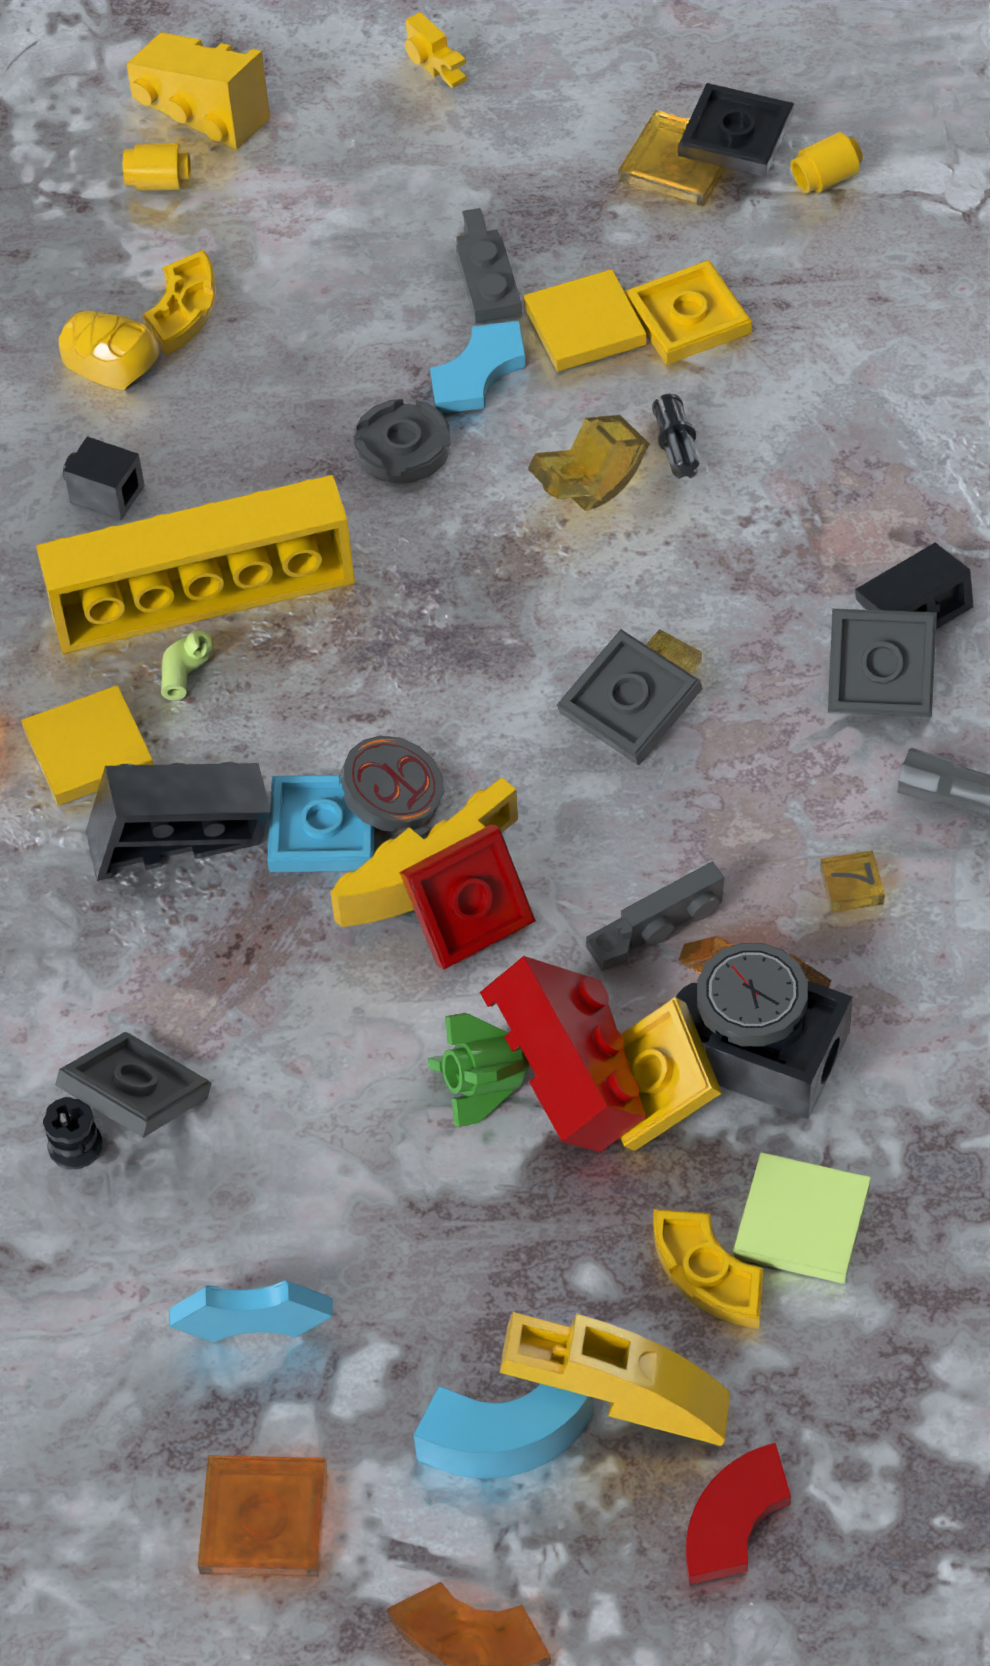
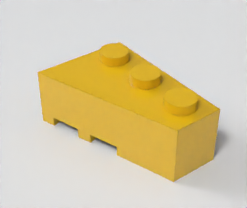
M160 32L126 63L131 94L139 103L146 106L149 105L167 114L176 122L184 123L206 134L210 139L220 141L236 150L270 119L262 50L251 49L246 54L233 52V48L229 44L220 43L216 48L205 47L201 39Z

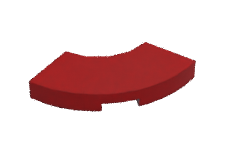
M776 1443L759 1447L735 1459L723 1468L702 1492L694 1507L687 1530L686 1571L689 1585L748 1572L747 1547L754 1529L770 1513L791 1505V1494Z

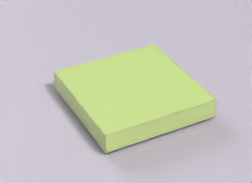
M760 1152L735 1241L733 1257L742 1261L845 1284L870 1189L871 1177Z

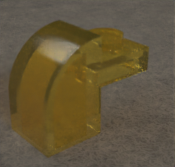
M621 415L586 417L570 450L535 453L528 470L542 483L543 489L549 495L557 499L572 498L584 511H588L604 505L626 487L639 468L650 443Z

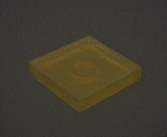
M655 110L618 169V182L704 207L726 167L678 156V144L689 119Z

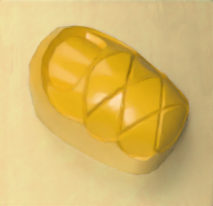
M78 311L66 321L59 336L60 356L63 364L68 369L93 382L114 389L125 390L132 382L147 372L159 356L158 342L154 333L146 325L122 315L118 316L102 311Z

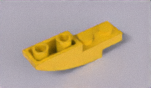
M501 777L487 789H480L475 792L468 800L466 806L449 820H442L431 829L427 838L423 839L409 827L397 838L385 841L379 846L371 859L356 871L345 873L330 891L334 921L341 927H348L380 921L414 910L399 872L491 824L499 827L503 833L518 820L516 788Z
M516 1312L512 1313L507 1325L499 1373L610 1402L609 1417L719 1446L723 1445L726 1435L730 1391L691 1361L641 1335L577 1313L570 1327Z

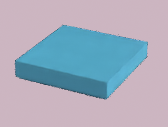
M339 775L272 776L267 857L269 872L356 871L374 856L376 827L364 823L349 810L343 799L345 793L342 789V784L339 786Z

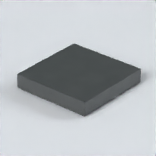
M832 608L828 713L931 718L937 613Z
M620 629L557 703L559 713L639 765L703 688L699 679Z
M123 1032L60 1068L55 1083L57 1087L142 1138L208 1099L212 1084L206 1078L128 1032Z

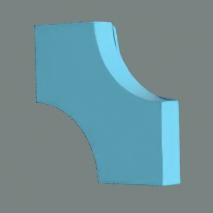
M519 321L472 326L471 339L466 349L452 361L430 368L431 384L437 410L442 414L484 409L486 394L490 387L501 377L523 370L526 367Z
M287 1280L269 1287L250 1290H231L207 1285L169 1309V1327L213 1343L239 1334L259 1332L277 1333L296 1338L333 1317V1298Z

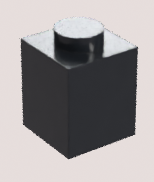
M88 436L77 452H73L68 456L63 467V478L66 481L70 503L119 520L123 519L145 486L138 453Z

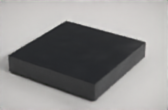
M706 83L678 144V156L767 177L793 117L794 103Z

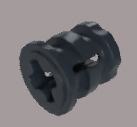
M71 1097L55 1100L47 1107L43 1125L48 1139L47 1149L51 1160L65 1169H81L93 1163L102 1151L103 1139L94 1122L91 1107L81 1100ZM61 1114H63V1117L66 1120L65 1122H61ZM79 1141H82V1145H83V1150H82V1151H81L80 1147H79L78 1144H77V1142H79Z

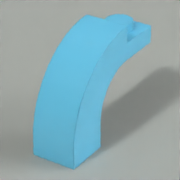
M540 1384L532 1392L516 1400L503 1403H487L438 1386L413 1435L417 1461L438 1470L468 1478H502L528 1472L553 1460L579 1438L594 1415L593 1397Z

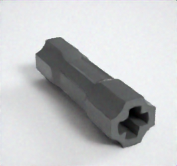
M915 748L908 750L900 771L897 793L934 804L949 803L990 816L989 774L958 766L946 757Z

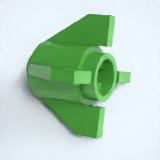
M468 1013L445 1016L447 1043L455 1045L454 1049L446 1050L444 1055L428 1058V1069L440 1073L443 1072L449 1090L452 1093H463L464 1095L452 1098L454 1125L461 1127L477 1124L516 1088L521 1086L524 1075L528 1072L529 1062L521 1048L518 1051H511L504 1038L508 1032Z

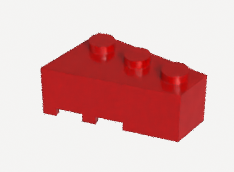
M523 956L480 991L487 1007H493L497 1004L511 1031L504 1038L511 1051H518L521 1048L536 1076L529 1083L562 1142L601 1153L646 1118L639 1096V1085L632 1075L624 1051V1040L617 1030L608 1003L609 995L601 980Z

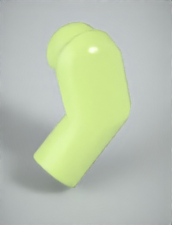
M201 630L192 631L188 636L173 643L164 652L161 694L164 698L175 701L186 696L187 675L203 665L209 659L210 652L213 649V640L206 632Z

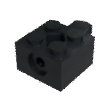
M808 980V1005L803 1019L801 1017L800 1022L794 1026V1031L785 1039L764 1046L771 1051L780 1052L776 1054L766 1050L763 1046H739L728 1042V1037L721 1035L717 1030L716 1034L705 1026L697 1009V983H691L682 988L676 995V998L686 1002L701 1042L707 1044L706 1054L719 1086L809 1119L850 1033L853 996Z

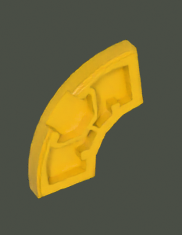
M204 249L162 267L166 282L165 294L155 307L141 315L143 324L157 338L158 348L164 356L176 351L189 342L202 329L212 312L215 303L216 285L212 264Z

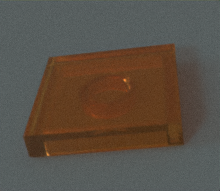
M208 1455L197 1565L199 1574L319 1577L327 1477L326 1458Z

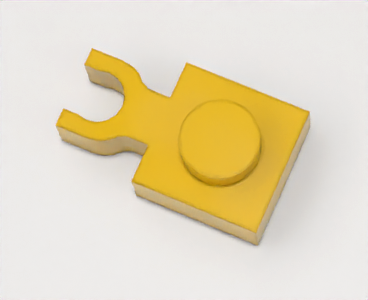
M421 12L407 18L405 49L410 59L417 65L421 64L433 77L441 75L442 79L452 89L466 82L467 76L459 69L460 66L466 64V59L459 52L453 51L447 46V36Z

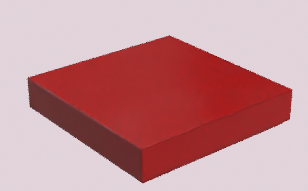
M494 824L399 872L435 963L443 970L536 921L502 832Z

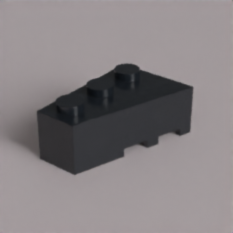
M223 762L220 764L172 763L169 765L121 764L105 766L86 828L96 881L113 878L111 869L141 862H144L145 870L162 867L160 858L193 851L194 859L260 845L271 810L259 763Z

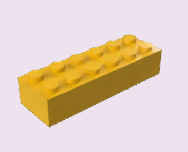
M333 475L307 479L287 486L257 491L249 495L219 502H210L190 509L160 514L152 518L118 526H109L101 530L59 538L36 545L62 654L355 584L348 519Z

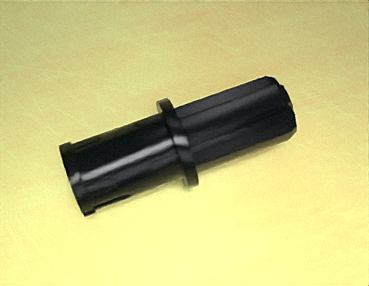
M671 393L661 395L665 411L663 412L658 399L652 404V411L660 430L657 435L658 444L667 453L673 475L679 479L685 476L691 479L697 475V467L700 465L694 445L696 439L695 428L687 421L683 401L680 396Z

